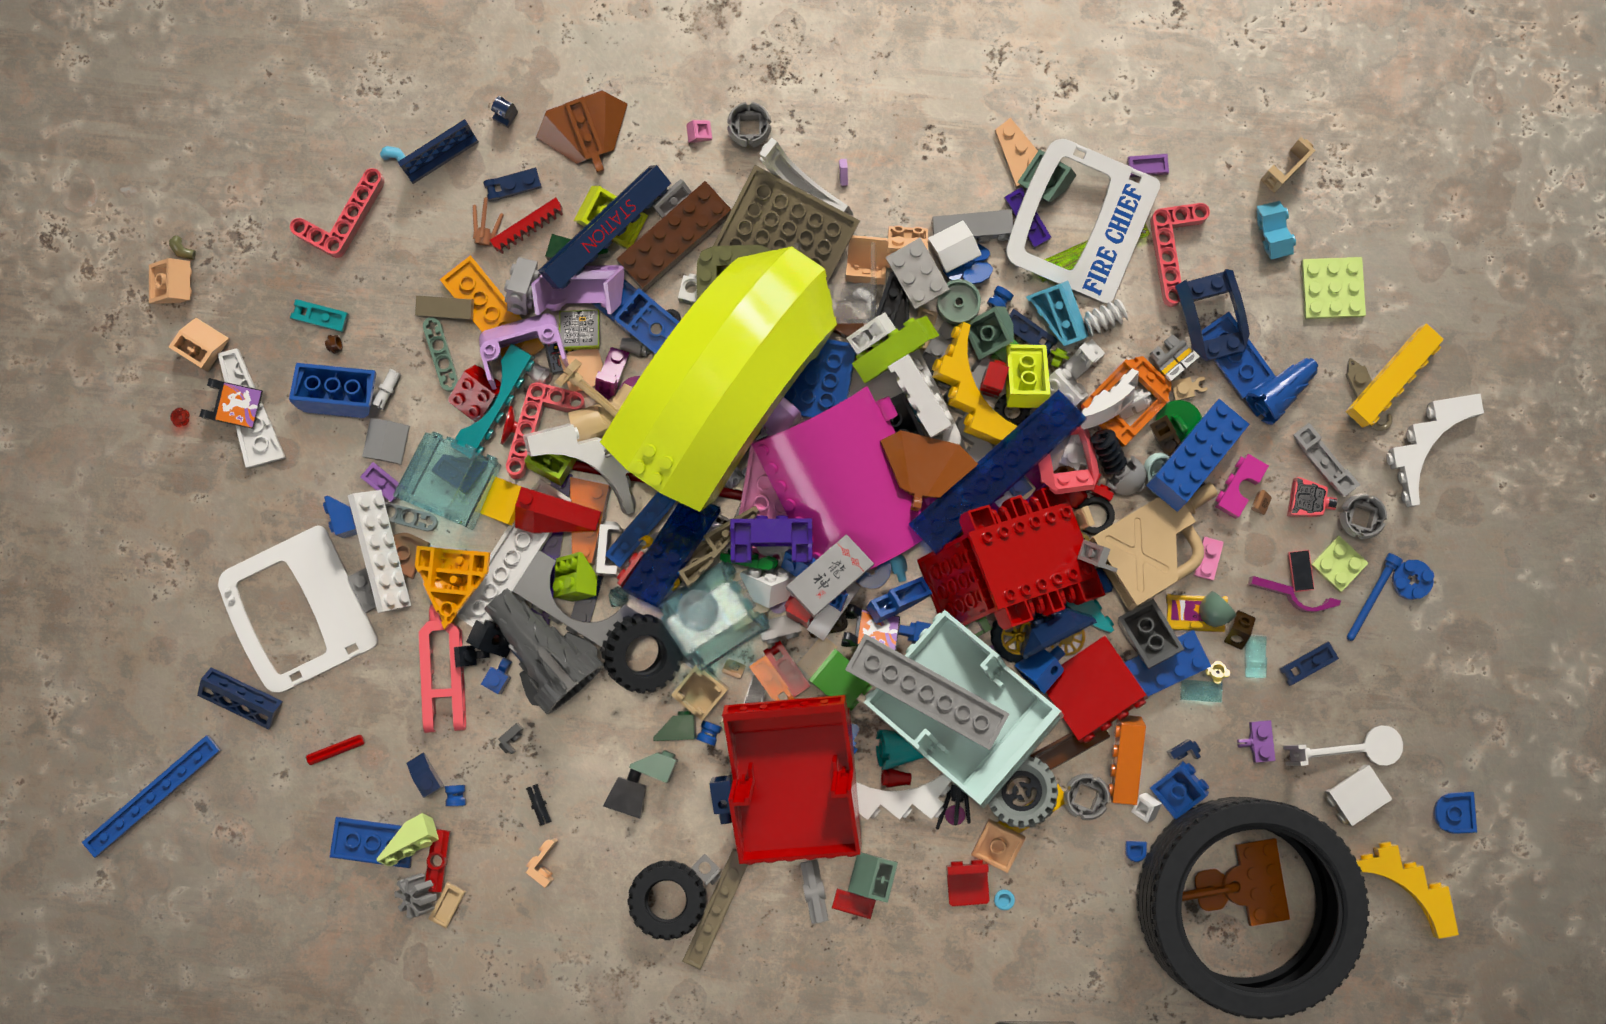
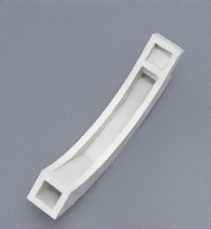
M771 138L768 143L764 144L759 153L761 156L760 160L772 174L851 216L853 215L847 204L824 190L800 170L786 155L776 140Z

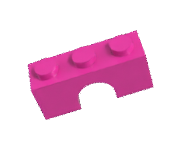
M1250 454L1245 455L1244 458L1240 456L1235 464V467H1237L1235 473H1230L1225 481L1227 487L1224 492L1221 490L1215 498V501H1217L1215 507L1234 519L1240 517L1249 501L1240 494V483L1242 481H1249L1254 485L1258 484L1269 465Z

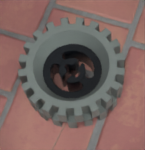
M1029 756L988 804L994 815L1003 823L1008 824V826L1024 829L1025 827H1034L1036 824L1044 822L1052 814V810L1056 806L1058 788L1055 776L1046 763L1041 762L1037 757ZM1017 778L1031 780L1029 784L1019 782L1022 789H1027L1025 793L1028 799L1031 797V791L1033 789L1037 790L1035 800L1027 806L1013 804L1014 800L1025 802L1021 794L1017 795L1019 790L1016 785L1013 787V793L1007 794L1009 784Z

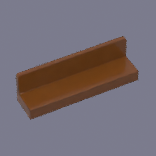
M1100 730L1094 734L1096 737L1088 743H1080L1074 733L1071 732L1031 754L1030 757L1039 758L1041 762L1046 763L1049 769L1052 770L1110 738L1107 730L1104 732Z

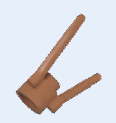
M485 197L481 227L479 228L477 207L475 204L473 205V239H475V244L490 246V239L495 237L504 214L500 213L493 231L490 233V229L485 228L488 198Z

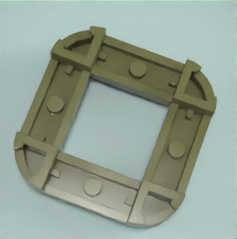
M762 245L712 246L702 250L697 260V299L718 277L719 267H728L738 257L767 252L770 249Z

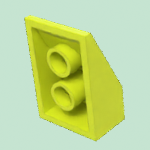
M591 186L573 221L585 227L617 196L601 186ZM641 212L640 218L633 223L630 222L626 226L627 230L620 236L616 235L612 241L628 249L634 244L648 215Z
M1007 345L1006 366L1009 367L1006 377L1007 407L1047 408L1050 398V383L1046 345Z

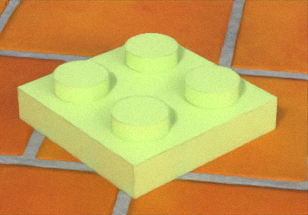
M1337 536L1312 562L1311 566L1335 589L1342 592L1367 566L1368 562L1345 540Z

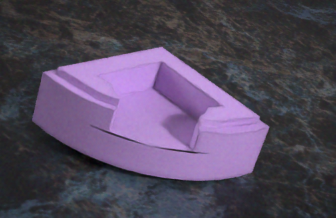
M840 159V184L845 186L848 185L847 159Z

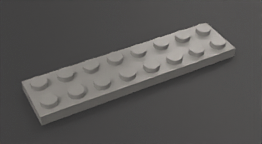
M864 634L845 669L847 672L988 750L992 748L1009 716V713L867 634Z

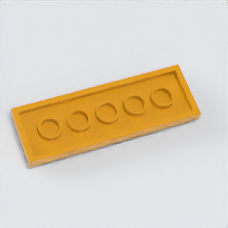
M471 255L440 279L454 298L474 299L472 320L481 332L523 320L519 315L508 311L505 297ZM538 338L514 344L533 356L545 348ZM509 346L500 348V355L502 356V358L508 350Z

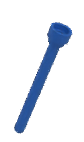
M1388 553L1385 558L1386 567L1347 635L1349 641H1353L1357 636L1392 571L1400 567L1403 562L1400 557Z

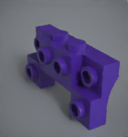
M780 515L776 516V519H768V516H756V519H730L732 563H752V547H792V562H813L812 518L788 519V516Z

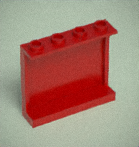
M1103 636L1061 665L1064 668L1063 673L1046 692L1053 704L1062 711L1064 720L1080 743H1088L1096 737L1095 733L1100 730L1102 732L1106 731L1112 726L1113 721L1124 719L1129 715L1128 711L1134 707L1136 709L1146 704L1145 700L1148 699V696L1106 636Z

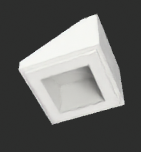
M1143 793L1138 796L1137 805H1134L1131 812L1148 823L1156 818L1162 803L1148 793Z

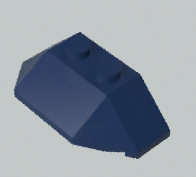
M1067 607L1060 612L1045 617H1037L1032 621V624L1028 625L1020 654L1025 660L1097 623V621L1090 614Z

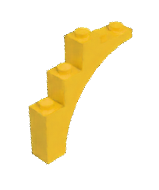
M962 322L953 328L951 333L953 339L951 344L948 345L945 355L935 360L932 370H934L932 378L951 385L952 387L948 393L950 398L948 405L968 413L964 419L965 428L963 432L1001 448L1008 449L1014 446L1019 427L995 412L978 390L970 371L967 355L968 335L971 325Z
M1391 841L1378 843L1379 847L1373 848L1375 856H1373V853L1360 855L1361 859L1356 860L1362 870L1361 872L1383 876L1408 892L1425 914L1433 937L1441 939L1459 935L1449 886L1441 885V882L1430 883L1428 887L1423 865H1416V862L1404 863L1403 867L1398 845L1391 844Z

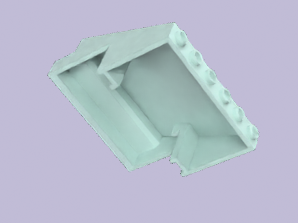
M944 610L934 617L933 624L929 628L921 632L919 640L907 648L905 656L1009 713L990 750L986 749L878 688L871 690L866 695L864 703L964 793L970 796L982 808H985L1063 718L1064 714L1006 666L999 654Z

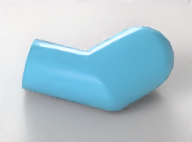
M385 146L380 152V156L384 160L396 158L397 161H400L406 157L402 150L397 147Z

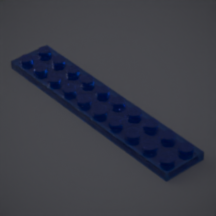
M1060 390L1056 391L977 462L978 465L912 520L909 526L937 555L944 548L945 544L951 542L962 532L960 516L963 513L982 506H991L1083 424L1087 418Z

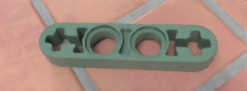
M429 317L423 323V330L440 385L444 390L452 392L459 381L441 322L437 318ZM431 322L438 325L435 327L437 335L441 333V336H434L432 330L428 329ZM436 340L443 341L444 346L441 350H434L433 343ZM441 359H448V368L441 369L439 361ZM441 373H448L450 379L455 380L452 383V387L445 385L447 377L445 374L442 376Z

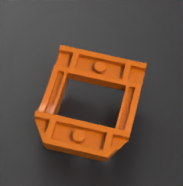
M1143 356L1130 360L1126 359L1081 404L1083 411L1084 408L1090 406L1096 395H1099L1103 390L1109 392L1121 377L1132 368L1139 371L1138 381L1157 399L1131 426L1119 415L1098 425L1102 429L1113 430L1121 447H1125L1169 401L1172 383Z

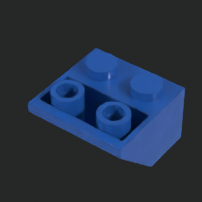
M328 495L324 496L325 502L323 507L331 519L328 522L331 532L341 538L357 535L351 507Z

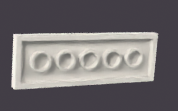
M376 490L348 495L377 612L380 613L411 606L382 491Z

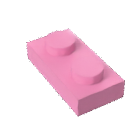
M1204 536L1202 539L1204 558L1201 565L1194 571L1193 576L1213 581L1224 542Z

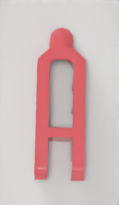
M433 604L429 607V621L419 631L423 729L425 733L436 731L434 730L435 698L452 697L454 730H466L464 666L456 667L454 647L463 646L462 630L453 622L445 630L441 624L442 620L439 613L435 611ZM445 630L449 633L451 688L433 689L432 674H434V670H432L431 663L433 650H431L430 642L432 631Z

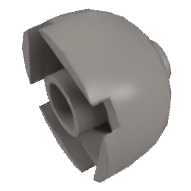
M1131 456L1130 460L1126 457V466L1121 471L1115 473L1111 480L1107 479V486L1119 495L1129 496L1139 493L1145 486V467L1134 456Z

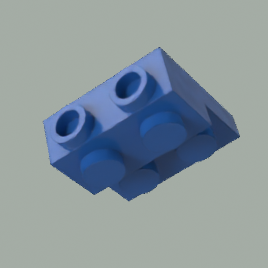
M1184 761L1167 772L1165 776L1150 787L1175 819L1186 813L1209 794L1207 790L1209 786L1202 778L1199 780L1195 776V768L1190 763L1186 764Z

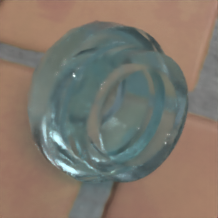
M616 586L610 590L608 597L611 607L626 604L629 594L624 588Z

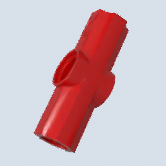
M436 829L439 840L433 842L430 846L425 882L431 880L433 886L428 890L430 892H442L445 868L448 863L447 854L451 831ZM435 855L440 856L442 859L440 866H436L433 863Z

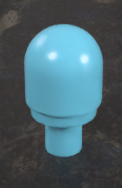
M899 554L890 559L893 573L897 574L898 581L902 582L906 581L905 571H907L908 567L905 557Z

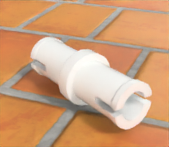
M389 369L383 384H380L378 387L379 391L372 405L377 406L379 409H384L390 394L393 395L394 393L393 389L401 376L400 373Z

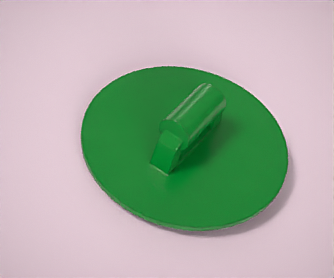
M1184 400L1168 402L1156 416V420L1165 415L1168 416L1181 442L1202 418L1199 410L1193 404Z

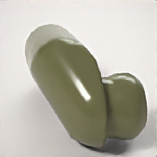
M173 236L169 240V246L176 256L194 260L196 251L184 248L180 236Z

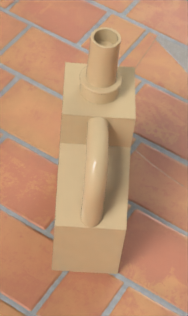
M1211 482L1198 488L1178 512L1160 497H1157L1089 540L1110 549L1106 564L1118 568L1117 572L1104 568L1102 570L1129 611L1168 589L1174 583L1194 572L1201 565L1204 558V546L1192 526L1196 522L1192 514H1195V509L1218 495L1216 488ZM1183 533L1192 548V556L1187 562L1177 567L1176 536Z

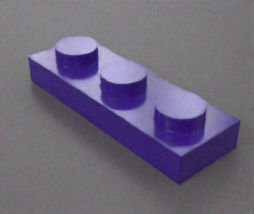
M1022 187L1004 197L1007 205L1012 209L1015 218L1025 195ZM1035 212L1027 236L1033 248L1052 238L1037 212Z

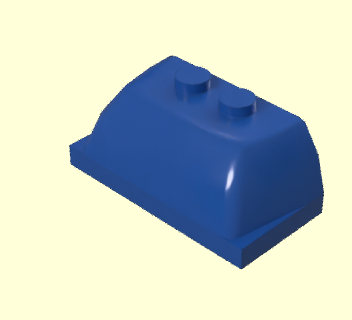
M296 363L289 400L296 408L306 413L365 418L370 412L377 373L375 370Z

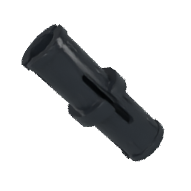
M535 784L533 785L535 794L531 786L526 788L532 803L531 808L536 813L539 826L545 824L542 816H544L546 824L552 822L545 806L547 804L546 800L543 801L539 785Z

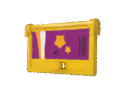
M1166 595L1167 621L1173 630L1225 632V625L1212 627L1201 619L1199 607L1205 596ZM1223 596L1222 598L1228 603V597Z

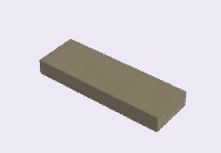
M416 296L415 315L473 319L474 299Z

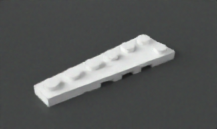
M236 348L218 353L225 382L256 389L239 349ZM261 401L254 429L236 426L246 468L286 458Z

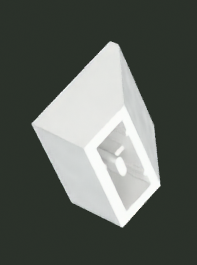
M750 567L748 570L740 572V577L752 600L758 604L770 608L787 601L790 595L793 596L786 589V586L796 577L784 569L777 567L771 570H763Z

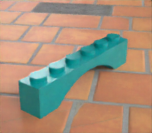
M510 344L501 360L502 383L495 403L479 421L459 431L450 446L451 448L470 459H476V457L479 458L484 451V443L486 440L489 441L495 432L493 430L496 423L499 424L505 415L503 413L504 409L513 402L515 398L513 396L514 392L523 385L525 381L524 375L533 368L535 364L533 361L535 357L514 344Z

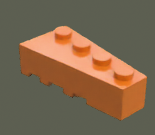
M570 477L571 502L602 512L596 531L571 532L572 554L582 552L589 564L594 565L598 550L600 524L604 522L611 487L607 484Z
M1128 715L1122 720L1117 719L1114 732L1115 745H1113L1112 749L1114 760L1110 767L1112 784L1108 785L1112 803L1137 805L1146 725L1141 716Z

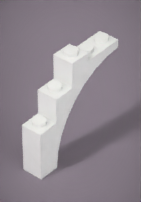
M1481 394L1436 400L1428 403L1426 413L1431 422L1409 426L1406 435L1411 445L1388 450V465H1391L1392 470L1400 469L1398 479L1400 484L1403 485L1402 500L1406 503V507L1420 504V473L1432 445L1454 424L1484 413Z
M570 423L523 435L527 455L529 456L544 454L565 455L589 464L610 484L618 498L622 512L625 514L634 513L633 507L636 506L634 496L630 494L629 487H631L630 478L626 476V473L630 472L612 454L605 455L607 449L600 443L601 438L595 437L578 442V429Z
M942 773L931 782L902 791L879 790L857 783L859 814L867 820L870 817L874 819L881 810L878 808L881 804L900 820L901 817L906 818L912 811L910 806L913 804L930 819L933 817L937 818L944 810L941 807L944 803L938 797L940 795L944 797L949 791L950 787L948 785L951 780Z

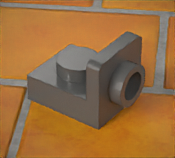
M515 723L498 738L501 742L499 746L506 754L508 752L511 754L516 752L509 741L515 742L522 735L520 731L524 728L519 723Z

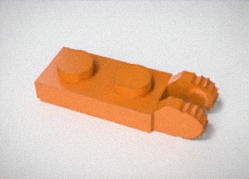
M766 655L749 666L772 699L779 701L778 695L782 692H785L788 700L795 699L788 690L789 687Z

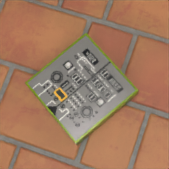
M599 309L559 311V331L565 350L600 349Z

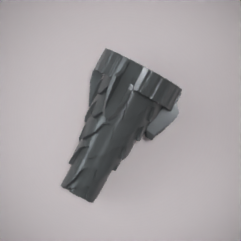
M508 588L503 590L484 608L500 627L501 632L510 644L508 645L509 649L520 661L519 666L524 671L519 675L531 705L540 706L546 714L552 713L565 704L603 669L604 664L597 657V648L593 644L570 632H567L563 637L554 626L550 627L540 615L534 613L524 601L520 602Z

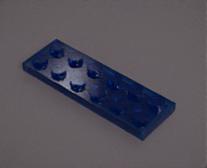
M679 502L623 587L624 592L658 608L678 578V571L685 567L704 538L703 536L706 535L721 512L720 507L711 503L699 512Z

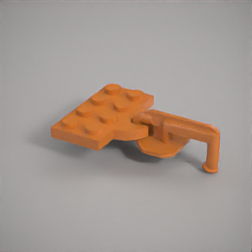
M1276 838L1235 844L1238 859L1237 866L1230 868L1225 875L1217 869L1202 870L1195 876L1196 889L1183 891L1182 901L1198 899L1199 906L1205 911L1223 909L1228 900L1234 904L1246 906L1249 926L1290 920Z

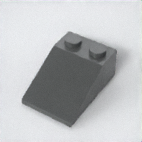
M1154 599L1118 617L1120 629L1148 669L1185 650Z

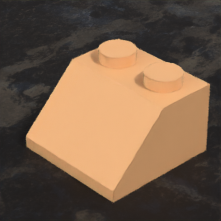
M167 258L149 264L150 304L182 303L190 300L192 293L190 287V277L192 274L190 261Z

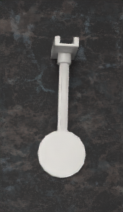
M1380 725L1372 728L1367 733L1363 744L1319 749L1307 748L1306 744L1285 745L1283 748L1284 750H1290L1291 761L1285 762L1286 766L1309 765L1308 760H1311L1313 757L1365 752L1371 762L1377 765L1388 766L1394 764L1400 758L1403 752V741L1400 734L1394 728Z

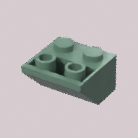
M861 852V855L856 856L848 891L888 903L898 862Z

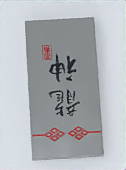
M846 534L786 586V589L815 617L873 567L874 563Z

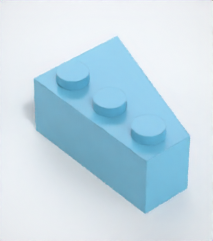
M1069 281L1026 296L1028 301H1031L1036 307L1039 315L1043 316L1050 325L1049 328L1063 346L1089 336Z

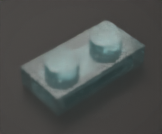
M1182 680L1180 700L1222 702L1223 682L1215 684L1212 681Z

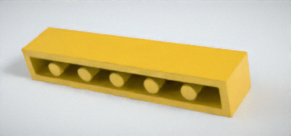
M1427 323L1418 327L1345 412L1362 428L1368 425L1373 426L1380 419L1378 416L1380 412H1385L1392 405L1391 400L1394 396L1397 398L1404 391L1403 386L1406 383L1409 384L1417 376L1415 372L1427 365L1429 362L1427 358L1440 350V343L1444 339Z

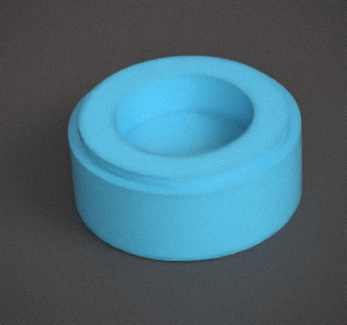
M1002 889L995 894L994 903L1001 910H1009L1013 907L1015 898L1009 890Z

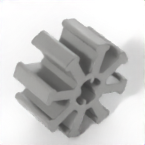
M422 873L399 880L397 886L401 890L394 892L395 898L403 900L402 904L398 906L400 912L407 910L406 917L409 919L432 912L435 909L431 902L437 900V895L428 892L433 883L431 880L424 882L425 875Z

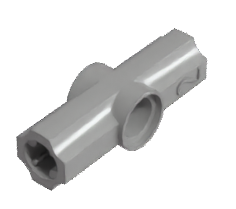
M818 861L802 862L800 865L804 881L803 889L806 903L808 902L810 921L812 924L829 921L825 904L826 895L823 881H821Z

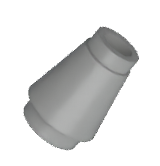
M622 338L621 350L639 357L648 356L650 350L636 338Z

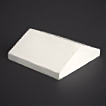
M964 221L928 238L946 273L982 255L973 234Z

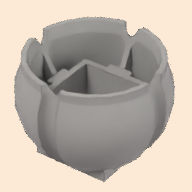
M746 102L737 105L730 112L727 119L729 136L735 143L743 147L761 145L771 133L772 127L769 125L771 117L768 111L755 102H752L750 105ZM759 120V134L740 135V121Z
M1365 493L1357 494L1347 499L1342 505L1343 512L1340 513V522L1343 529L1350 536H1358L1362 540L1370 539L1377 536L1384 529L1385 523L1383 522L1387 520V511L1384 504L1377 497H1369ZM1355 507L1370 511L1367 527L1351 523Z
M1080 774L1073 777L1067 783L1068 789L1063 793V800L1067 810L1073 816H1080L1082 820H1093L1100 817L1107 810L1106 804L1110 803V792L1108 786L1100 777L1094 778L1093 774ZM1081 784L1097 790L1090 809L1074 803Z

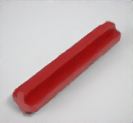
M356 735L306 755L307 763L313 765L364 745V738L362 735Z

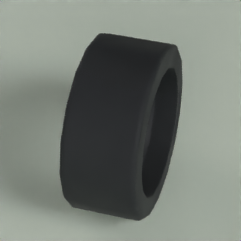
M1093 496L1085 499L1077 510L1085 506L1098 504L1106 510L1107 519L1100 527L1090 526L1082 530L1089 535L1100 533L1110 527L1115 520V511L1111 503L1102 497Z

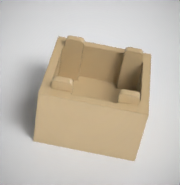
M697 663L671 696L703 721L729 687L700 663Z

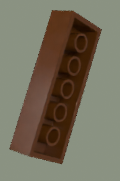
M704 181L617 258V262L624 267V271L645 293L727 220L732 209Z

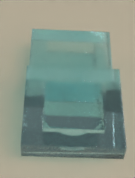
M1251 635L1245 645V677L1266 678V635Z

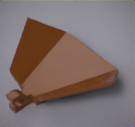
M603 90L572 100L546 111L536 138L576 164L592 158L596 171H602L604 168L599 155L614 151L628 104Z
M902 430L880 440L899 488L913 495L910 508L912 511L918 512L921 509L922 498H940L978 465L959 444Z

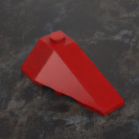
M521 487L515 504V528L534 534L596 531L602 512Z

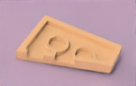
M1009 118L995 129V134L1006 158L1015 187L1018 188L1020 186L1018 180L1038 150L1016 123Z

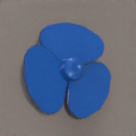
M977 244L982 254L981 256L948 273L945 272L943 266L942 270L951 281L961 279L963 275V280H967L972 284L982 283L989 279L993 272V267L989 263L978 261L988 259L990 251L984 246Z

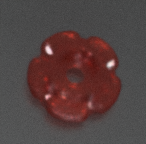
M176 408L172 411L170 420L176 427L186 426L189 423L190 414L186 409Z

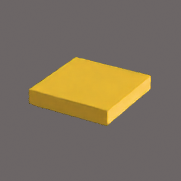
M495 477L480 514L512 526L515 521V504L522 486Z

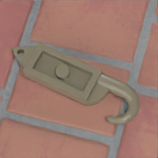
M1352 358L1348 360V371L1345 375L1357 398L1370 384L1372 379L1366 366L1360 365ZM1391 414L1387 415L1388 421L1386 424L1381 425L1376 422L1371 427L1377 431L1387 430L1392 424Z

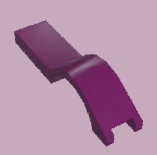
M1256 576L1249 577L1247 584L1287 596L1292 606L1302 612H1317L1340 606L1341 600L1329 598L1325 599L1321 605L1312 608L1298 601L1291 586Z

